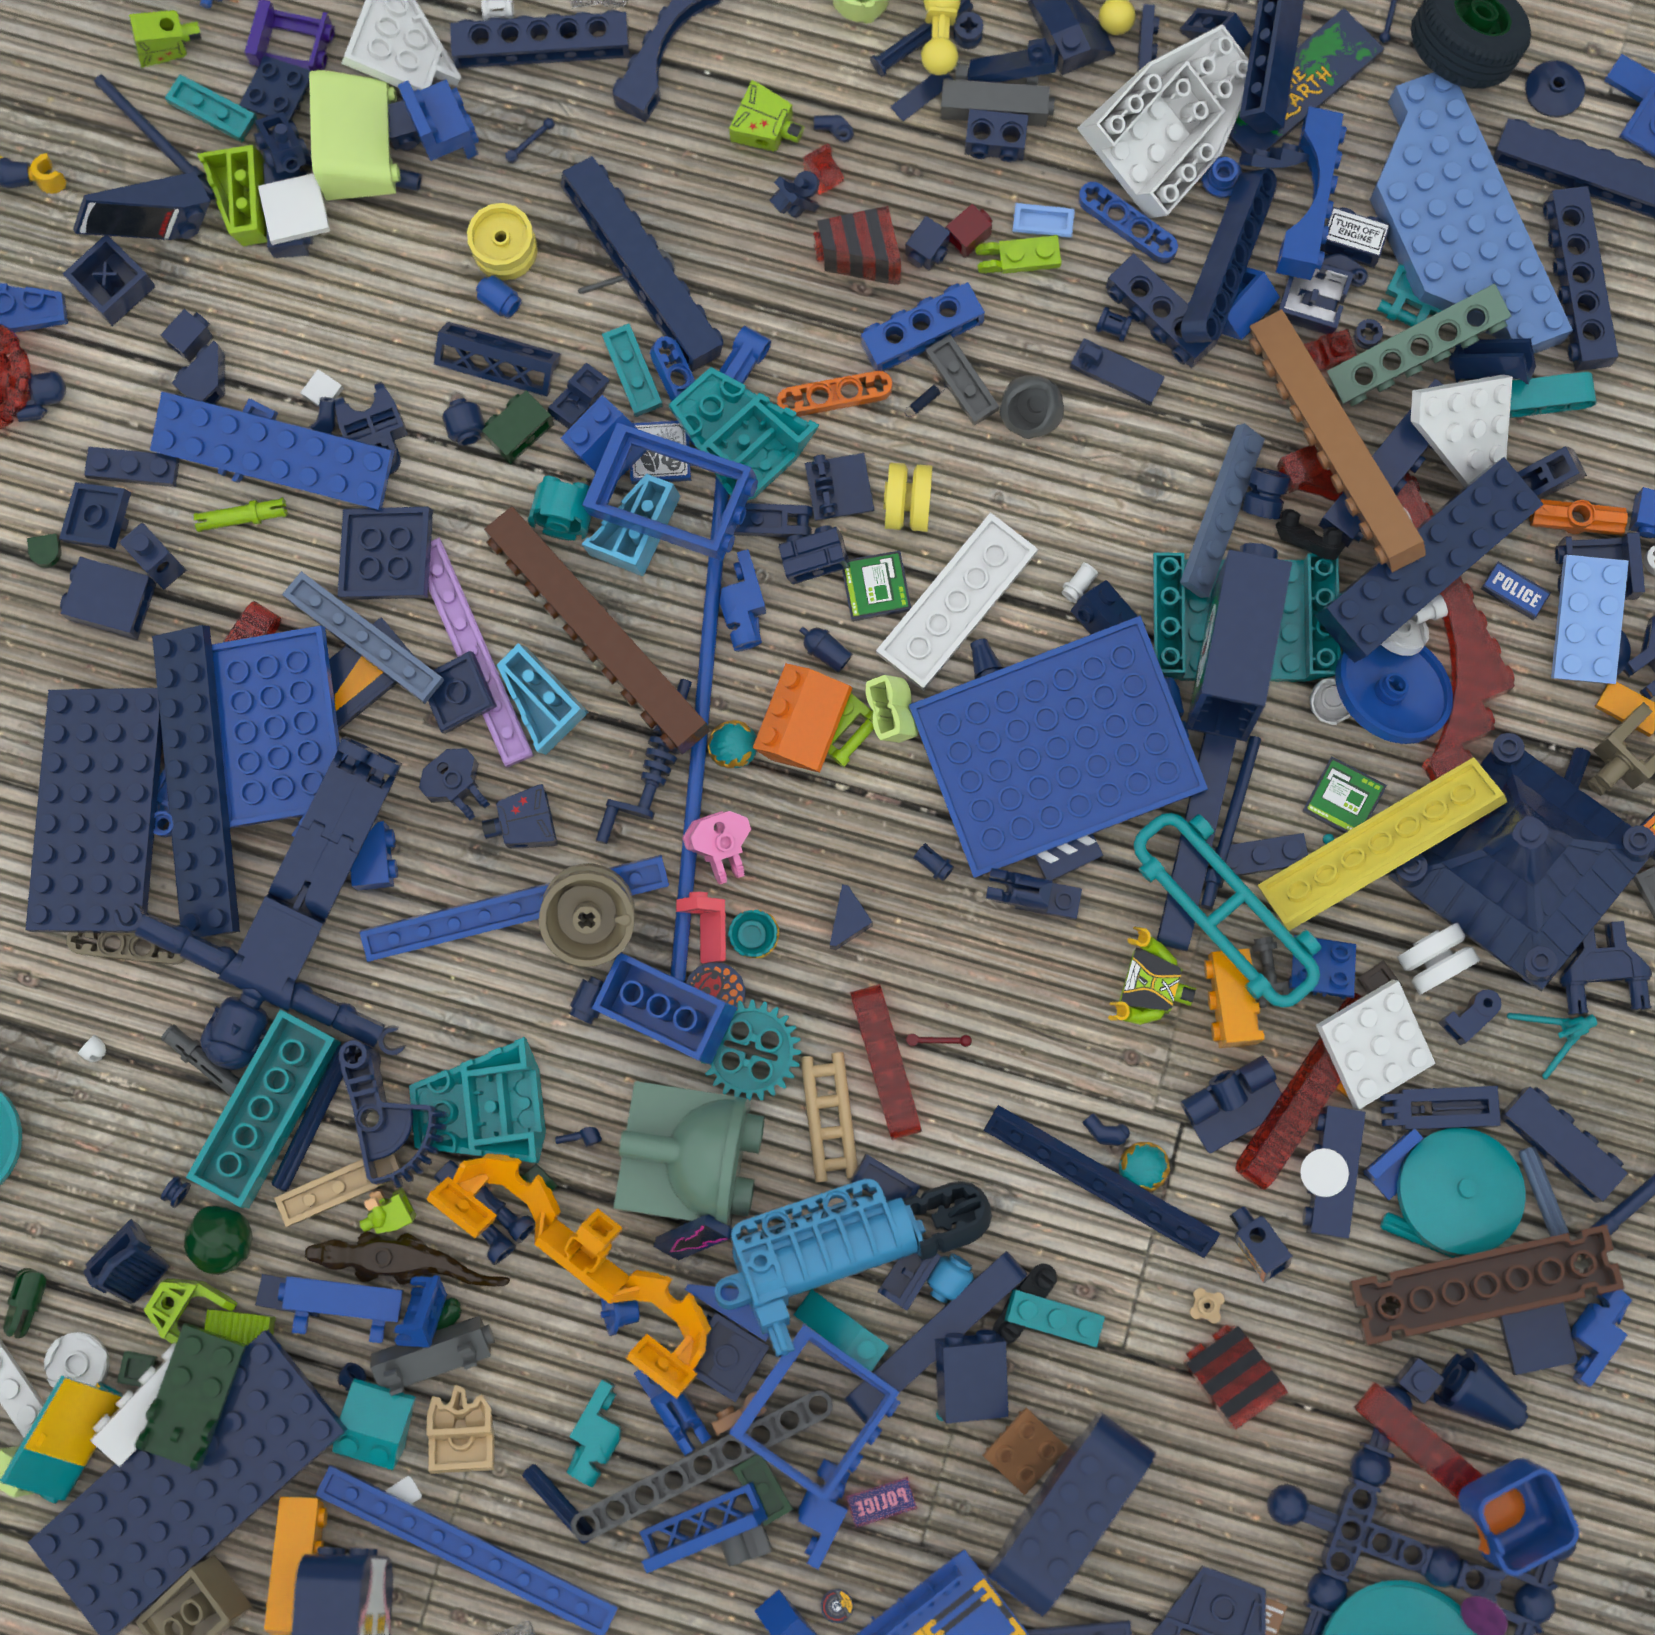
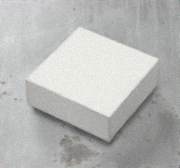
M318 369L300 393L304 398L319 407L321 397L336 399L344 388Z

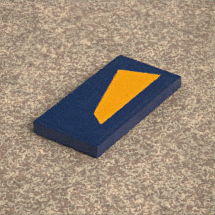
M382 617L372 624L411 653ZM347 645L329 659L338 731L397 684Z

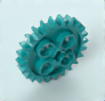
M751 999L749 1008H745L743 1002L738 1001V1010H736L715 1054L711 1068L705 1074L706 1076L714 1074L717 1076L712 1084L713 1086L720 1085L721 1083L725 1084L723 1089L724 1095L733 1089L735 1090V1097H740L743 1092L746 1093V1098L751 1102L753 1093H757L762 1101L765 1097L764 1091L768 1090L772 1096H776L774 1086L779 1085L784 1089L787 1087L783 1080L785 1076L792 1079L795 1078L789 1069L790 1067H800V1064L793 1060V1056L802 1054V1051L794 1049L793 1045L800 1042L801 1038L791 1037V1033L797 1027L795 1025L786 1027L785 1023L788 1021L789 1016L785 1015L779 1019L777 1017L779 1013L778 1007L768 1012V1002L764 1001L760 1009L756 1008L755 1000ZM739 1022H744L749 1027V1034L743 1040L736 1039L732 1033L734 1025ZM774 1031L779 1036V1044L774 1049H767L762 1043V1037L766 1032ZM729 1040L745 1046H750L751 1042H755L756 1049L777 1055L778 1060L773 1061L753 1055L751 1060L747 1059L746 1052L724 1045V1042ZM729 1052L736 1053L740 1058V1064L734 1070H728L723 1064V1058ZM759 1061L766 1062L770 1067L768 1077L762 1080L756 1078L753 1073V1067Z

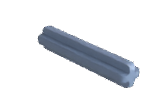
M1528 1147L1519 1151V1157L1550 1237L1569 1233L1537 1149L1535 1147Z

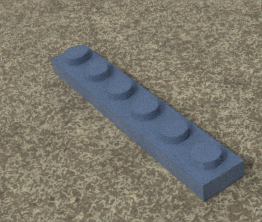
M1245 423L1236 425L1180 584L1200 598L1209 597L1248 488L1252 468L1256 466L1265 440Z
M302 571L282 594L285 599L318 624L324 626L326 630L424 704L443 683L444 679Z

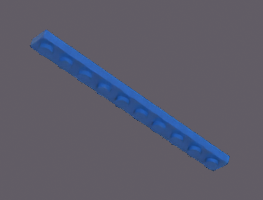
M662 855L609 868L624 879L632 895L669 886ZM549 883L360 930L359 934L367 962L539 919L543 896Z
M334 1465L329 1466L315 1494L596 1635H606L619 1606Z

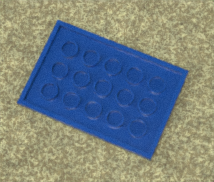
M320 625L212 644L230 829L302 817L304 813H307L338 751L337 747L340 743L325 627Z

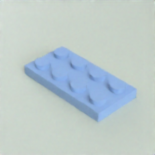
M1564 555L1551 679L1616 684L1629 561Z

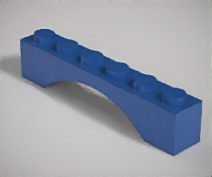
M1308 107L1302 124L1299 150L1302 153L1310 154L1306 162L1312 176L1313 202L1302 219L1285 233L1277 261L1276 273L1311 280L1315 269L1321 270L1325 252L1320 251L1321 244L1326 243L1329 226L1324 224L1325 219H1330L1334 201L1329 200V195L1334 194L1338 181V176L1333 175L1334 169L1339 168L1342 151H1338V144H1343L1347 129L1346 126H1342L1344 113Z

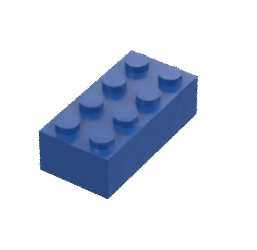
M620 953L616 956L592 1009L698 1061L711 1065L737 1007L642 961Z

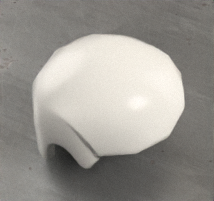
M1335 676L1325 678L1313 687L1309 697L1311 711L1320 721L1337 725L1351 717L1339 696Z

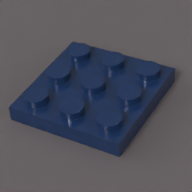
M429 506L380 508V510L373 508L343 509L337 597L341 600L428 598L433 509Z

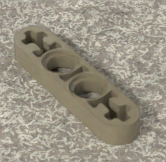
M69 932L66 938L68 948L72 952L83 956L178 965L186 960L180 957V954H174V958H172L171 954L158 951L159 947L152 943L148 954L138 955L135 951V946L141 938L135 936V933H100L99 937L97 936L98 933H84L85 937L97 940V946L83 944L82 949H80L79 944L75 943L76 938H81L83 933ZM116 935L120 939V947L117 951L110 953L105 948V942L108 937Z

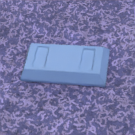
M1015 203L1012 232L1047 236L1058 235V237L1072 238L1075 209Z

